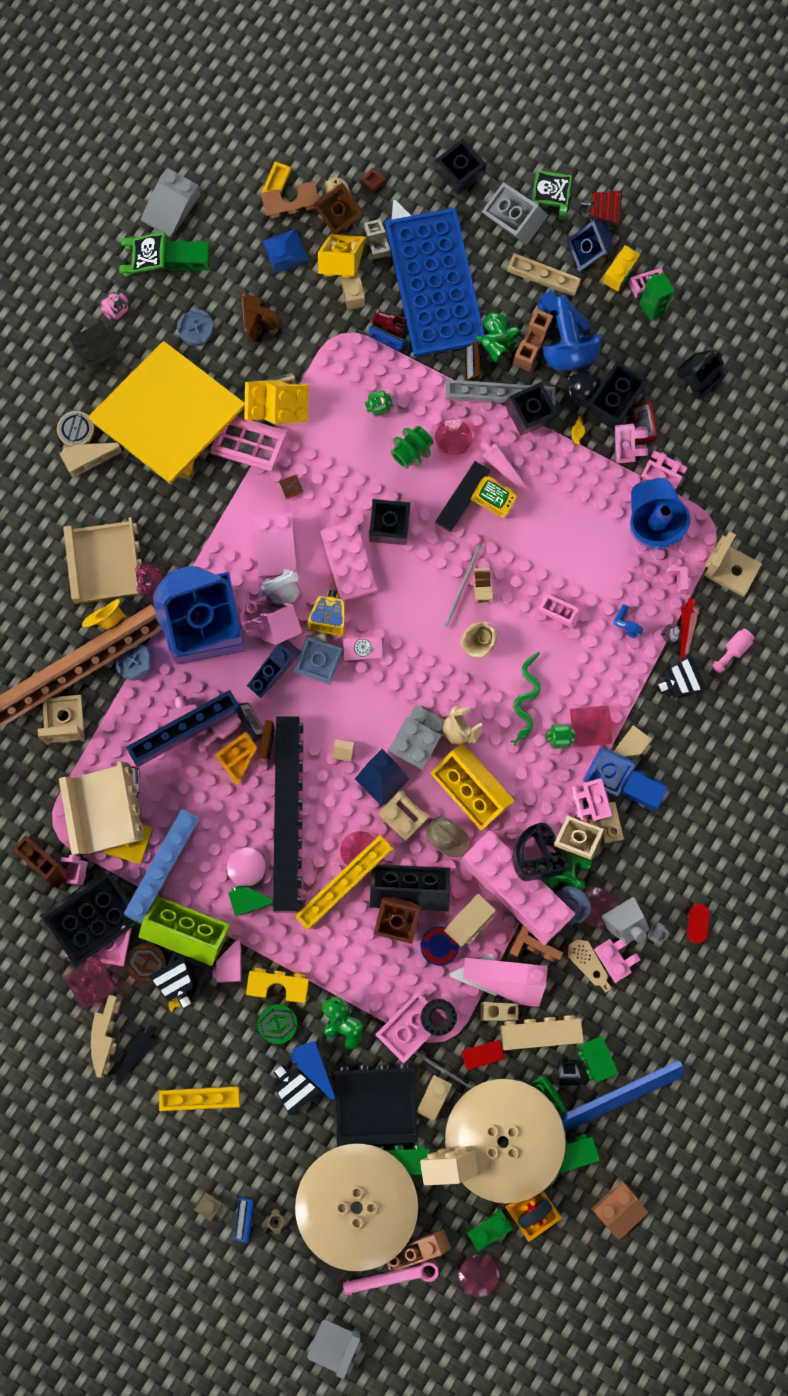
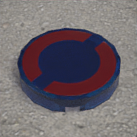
M443 926L427 930L422 936L420 943L424 959L436 966H444L451 963L458 955L460 948L459 944L444 931L446 927Z

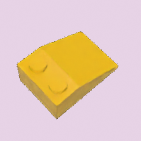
M330 234L318 251V273L324 274V276L342 275L344 278L355 276L359 268L365 237Z

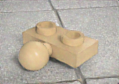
M615 802L610 803L613 816L598 821L588 819L589 824L604 829L602 835L603 844L624 840Z

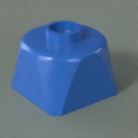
M187 566L171 572L158 585L154 594V609L163 632L175 654L180 656L234 638L239 632L229 581L204 568Z

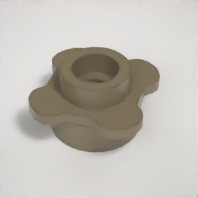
M277 1209L272 1210L271 1216L264 1220V1225L273 1230L274 1234H280L282 1227L288 1224V1218L286 1216L283 1217Z

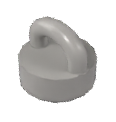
M655 922L649 930L648 939L653 942H663L668 939L669 931L660 922Z

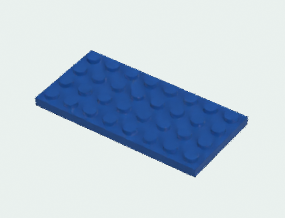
M456 208L386 220L385 228L404 315L407 321L413 356L418 357L466 348L471 343L477 341L476 336H485Z

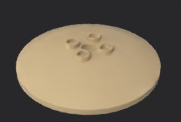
M495 1079L473 1087L459 1099L447 1122L445 1145L446 1148H449V1151H455L456 1148L467 1147V1150H475L479 1175L462 1182L470 1191L489 1201L517 1203L538 1195L555 1179L564 1160L566 1137L557 1109L541 1091L522 1081ZM500 1136L508 1138L509 1145L504 1148L499 1145L498 1139Z
M367 1144L343 1145L324 1153L304 1174L296 1196V1220L299 1231L307 1246L325 1263L348 1271L370 1270L388 1263L407 1245L417 1222V1193L406 1168L390 1153ZM353 1202H360L362 1204L363 1210L360 1213L355 1214L351 1211V1204Z

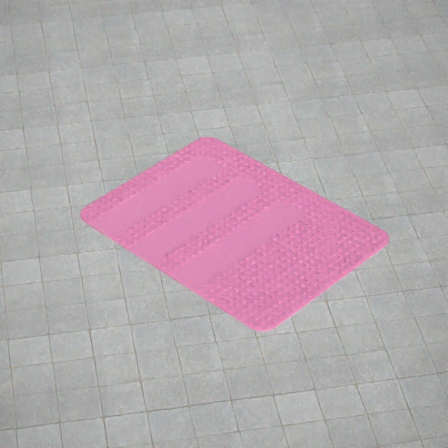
M355 332L342 333L329 339L320 348L299 383L309 385L308 422L275 424L274 427L286 430L288 434L274 470L270 472L253 466L250 467L193 566L204 568L214 574L229 572L239 615L241 609L252 601H262L273 607L274 610L282 607L274 604L269 597L266 598L260 592L261 586L266 579L269 578L271 581L279 576L259 577L254 516L292 513L297 574L299 575L297 582L299 588L298 598L292 604L302 633L288 640L301 651L306 636L320 633L307 630L308 618L317 597H326L329 590L337 591L320 530L356 520L377 592L345 601L344 635L325 634L329 644L343 648L331 685L294 673L298 656L286 672L260 698L246 685L277 645L263 641L262 638L250 637L241 628L245 652L175 664L169 652L167 638L163 630L151 636L145 646L151 651L153 656V665L150 671L139 680L131 681L126 679L69 777L75 778L118 766L117 762L120 761L137 767L126 746L168 724L169 710L176 708L175 698L186 696L188 705L195 704L196 707H199L231 690L238 704L246 702L250 704L263 729L265 720H270L274 723L275 733L269 764L267 766L261 765L258 759L261 738L254 742L257 749L239 784L236 785L214 756L244 732L250 737L243 722L227 738L223 740L216 738L205 747L206 751L202 753L194 744L197 740L201 741L205 737L185 741L138 767L140 771V790L137 804L140 807L141 824L153 827L141 865L103 853L104 850L83 855V857L138 887L181 809L199 818V821L158 894L159 897L230 924L227 935L230 938L241 941V944L296 974L306 975L305 979H309L310 982L341 997L343 1000L385 1023L416 992L428 1002L434 999L449 1001L457 1012L455 1027L445 1035H431L425 1041L427 1043L444 1042L459 1034L469 1021L484 992L450 977L449 974L464 967L465 958L480 959L488 954H492L494 961H500L520 921L460 863L463 856L457 858L449 857L428 841L426 836L428 824L433 819L439 817L453 821L468 834L470 839L468 851L491 831L513 852L514 845L523 831L537 823L548 824L557 838L566 817L575 818L576 812H578L575 801H572L571 787L578 785L580 792L585 791L583 783L586 782L583 781V778L601 746L610 750L669 638L671 628L675 627L681 615V607L686 606L688 598H690L706 568L705 565L714 552L717 541L716 528L705 510L678 495V498L688 508L690 514V525L687 533L682 537V541H677L675 545L671 544L668 549L663 547L661 550L657 548L651 550L649 547L641 545L634 539L629 525L632 515V488L637 483L646 481L640 478L641 475L582 445H576L572 440L545 426L520 436L504 405L492 402L445 399L446 379H453L369 336ZM385 390L386 393H390L393 407H391L389 413L375 417L372 415V412H367L365 402L368 401V394ZM416 426H421L434 441V444L429 447L431 456L429 458L420 456L422 464L419 467L411 465L408 469H405L395 461L390 453L395 447L393 439L397 436L403 439L402 430L404 428L413 430ZM268 436L264 445L275 448L278 439ZM484 440L490 446L495 443L499 446V449L527 488L513 484L482 457L485 451L480 444ZM261 448L257 457L270 460L273 451ZM474 461L491 470L488 477L497 480V484L502 487L512 489L514 494L517 495L510 511L503 518L471 501L451 533L435 523ZM297 475L303 493L286 500L279 481ZM373 499L411 502L407 545L369 542ZM478 545H481L482 547L478 552L477 559L471 570V573L463 589V592L455 608V611L452 615V618L449 621L448 627H445V622L448 619V615L451 611V608L462 585V582L473 559V556L477 551ZM672 565L688 567V577H691V588H688L686 594H678L677 576H666L667 569ZM489 567L493 601L491 604H475L474 568ZM546 594L581 609L582 614L574 629L538 611ZM550 601L547 610H550L553 604L552 601ZM622 604L629 606L623 621H631L644 629L641 637L631 638L625 634L626 631L614 625L613 621ZM557 605L553 613L557 612L560 607L559 605ZM567 609L563 610L561 614L562 617L564 616ZM485 621L496 629L498 635L497 642L493 650L482 658L470 657L468 653L463 651L460 645L465 630L471 624ZM382 637V659L344 660L343 639ZM539 651L540 655L528 667V672L541 683V691L534 699L521 703V709L531 716L533 720V728L525 739L517 741L516 746H514L511 740H516L520 730L527 727L526 721L520 718L514 711V700L519 695L531 692L534 689L533 685L522 675L521 668L529 657ZM416 705L443 720H446L451 708L454 706L471 707L469 712L463 714L467 726L472 729L475 725L482 724L478 741L470 744L464 743V745L515 800L484 830L481 831L430 774L459 745L452 744L443 735L423 770L388 752L404 721L410 716ZM276 716H299L300 722H304V733L300 734V741H303V753H300V760H303V772H299V779H303V791H299V799H303V810H299V818H302V830H299V837H302V849H298V857H302V869H298V877H302V888H298V896H301L302 903L301 908H298V912L381 834L394 849L378 863L380 865L450 868L449 911L420 910L412 944L373 935L380 908L370 907L371 871L309 930L296 919L295 915L297 913H274L273 905L239 917L235 916L228 893L232 892L231 888L239 885L234 883L229 877L227 862L230 856L238 849L253 848L264 857L266 863L265 875L257 884L248 888L273 901ZM552 724H569L571 729H574L575 741L574 744H571L570 748L554 749L550 746L549 742H546V731L550 730ZM212 727L207 729L208 735L213 731ZM335 739L354 742L351 761L332 759ZM381 749L398 764L409 778L382 807L355 780V777ZM401 789L406 792L405 795L423 813L426 812L430 816L406 841L378 816V813ZM60 792L52 811L53 828L59 840L71 850ZM401 801L396 804L414 823L418 820ZM534 837L527 840L524 845V861L543 858ZM547 845L549 851L555 852L552 846ZM477 894L496 910L492 914L494 919L469 945L465 943L461 947L458 943L451 944L450 939L443 934L432 936L429 942L423 941L429 931L436 928L446 929ZM422 947L428 948L429 952L437 958L447 956L451 950H457V952L449 962L437 964L426 958ZM437 1009L447 1019L446 1013L443 1010Z

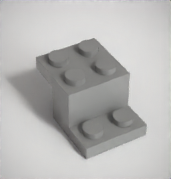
M416 705L410 716L404 721L388 752L423 770L429 757H432L444 735L442 728L445 720Z

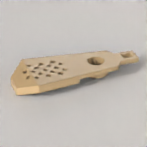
M575 940L568 945V958L595 986H601L605 993L612 989L607 982L608 975L590 943L584 940ZM594 971H598L600 973L599 978H594Z

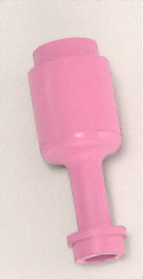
M744 628L738 631L726 644L727 653L712 665L713 669L721 673L725 670L724 666L732 657L740 658L753 644L755 637L752 633Z
M234 714L212 726L213 731L203 740H197L194 745L202 753L206 751L205 747L216 738H221L222 740L227 738L239 728L238 725L242 722Z

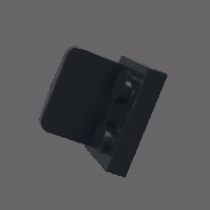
M714 350L698 352L685 360L676 374L679 378L688 381L694 397L700 400L725 377L722 369L724 362L718 350L715 352Z

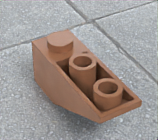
M444 1229L408 1242L403 1250L387 1263L389 1271L409 1267L440 1256L450 1250L451 1246Z

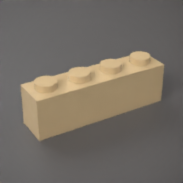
M575 1015L563 1016L564 1020L556 1021V1017L544 1018V1022L537 1023L536 1019L524 1020V1024H516V1021L504 1022L505 1026H500L502 1050L583 1043L581 1019H576Z

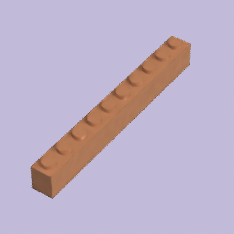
M149 605L1 694L0 728L163 630L157 619L154 607Z

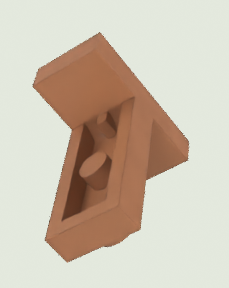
M522 925L508 954L516 958L522 946L525 945L526 950L534 954L536 952L544 954V959L554 963V960L559 961L563 952L548 945L544 946L540 941L528 936L529 930Z

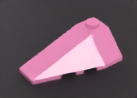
M465 958L463 978L493 991L518 1005L539 1007L546 988L548 966Z

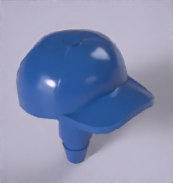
M566 295L556 297V309L558 311L556 318L562 342L542 347L543 356L548 365L554 370L559 371L576 370L593 363L600 354V340L603 338L602 334L580 338L575 313L571 311V304Z
M655 478L633 486L631 491L632 515L629 525L634 539L651 550L654 548L661 550L663 547L668 549L671 544L675 545L677 541L681 542L690 525V514L688 508L678 498L672 484L665 478Z

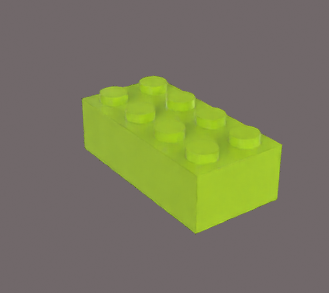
M157 896L142 921L139 937L213 966L226 941L230 924Z

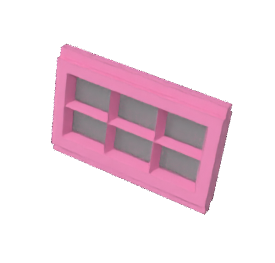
M236 416L215 438L210 453L272 472L286 441L288 431L252 420L247 421L242 417Z

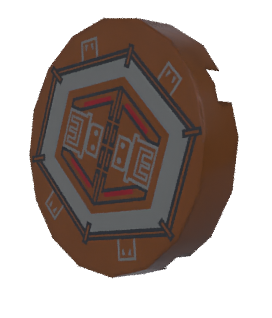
M148 943L140 944L133 948L126 962L130 976L141 983H151L152 980L149 978V975L167 965L163 951L157 946Z

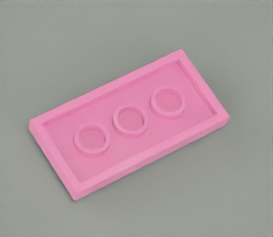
M356 520L320 530L340 600L345 602L376 593L377 587Z

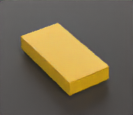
M274 162L262 193L279 189L280 195H282L292 167Z

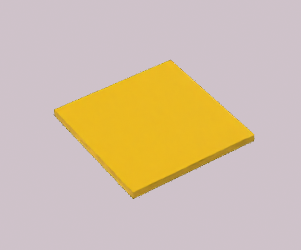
M163 341L88 416V419L169 484H172L245 408V403Z

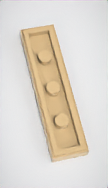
M513 253L507 267V272L573 297L581 282V278Z

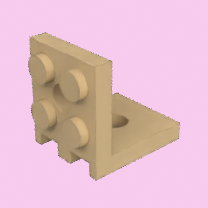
M729 531L726 537L722 535L714 548V552L705 565L708 569L704 576L744 597L762 563L730 547L736 534ZM738 567L741 570V575H733L731 569Z
M81 695L52 697L43 702L44 728L38 729V737L46 745L57 742L85 741ZM62 711H66L69 714L65 721H60L58 718Z

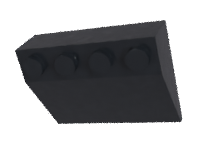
M105 870L39 915L75 967L137 924V922L124 916V912L130 902L110 872Z

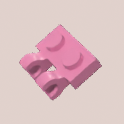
M634 424L615 425L616 463L635 462V456L648 455L646 444L635 447V438L648 437L646 427H637L635 429Z
M611 939L593 950L614 983L632 973L629 967L641 959L635 953L624 960L618 950L629 943L618 940L613 944Z

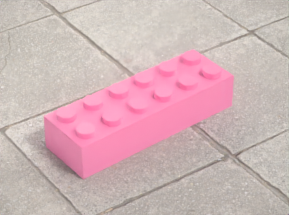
M489 831L462 857L460 863L545 946L574 917L575 913L540 879L532 881L521 880L513 866V852L493 832Z

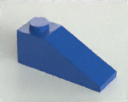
M312 1041L292 1049L293 1054H290L293 1065H298V1068L331 1100L335 1099L316 1042Z

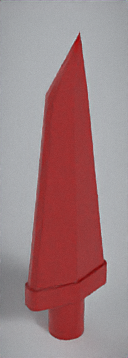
M688 598L687 607H681L680 662L689 652L700 611L695 609L696 599Z

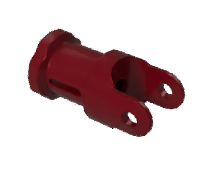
M379 309L376 310L372 325H381L386 327L387 330L402 334L403 330L394 326V324H407L406 319L393 314L382 313Z

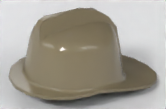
M439 817L433 819L427 826L426 836L428 841L445 855L457 858L463 856L468 851L470 846L469 836L464 829L453 821Z

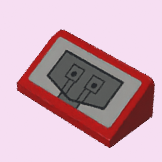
M651 402L631 407L635 429L637 427H646V430H648V437L636 438V442L655 441L657 433Z

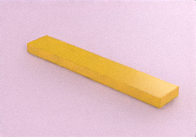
M380 834L295 915L296 919L309 930L394 848Z

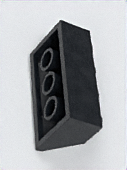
M377 864L371 870L370 907L380 908L382 898L396 897L414 902L421 907V910L449 911L450 868Z

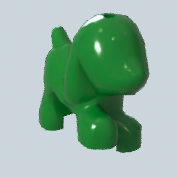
M495 312L488 314L484 320V326L490 334L482 337L476 336V340L489 352L492 360L495 363H499L504 358L502 355L508 350L513 354L518 350L520 344L513 340L520 335L521 331L515 326L507 329L509 326L508 317Z
M563 850L569 861V867L564 874L540 880L552 891L559 883H561V888L572 886L583 890L585 881L576 876V865L581 870H589L592 859L590 860ZM541 865L540 869L547 871L546 867Z
M334 997L323 1001L322 1011L330 1019L331 1023L326 1024L324 1028L325 1036L334 1038L337 1032L347 1036L345 1047L351 1050L356 1049L359 1043L364 1040L363 1024L360 1020L350 1017L348 1005L341 997Z

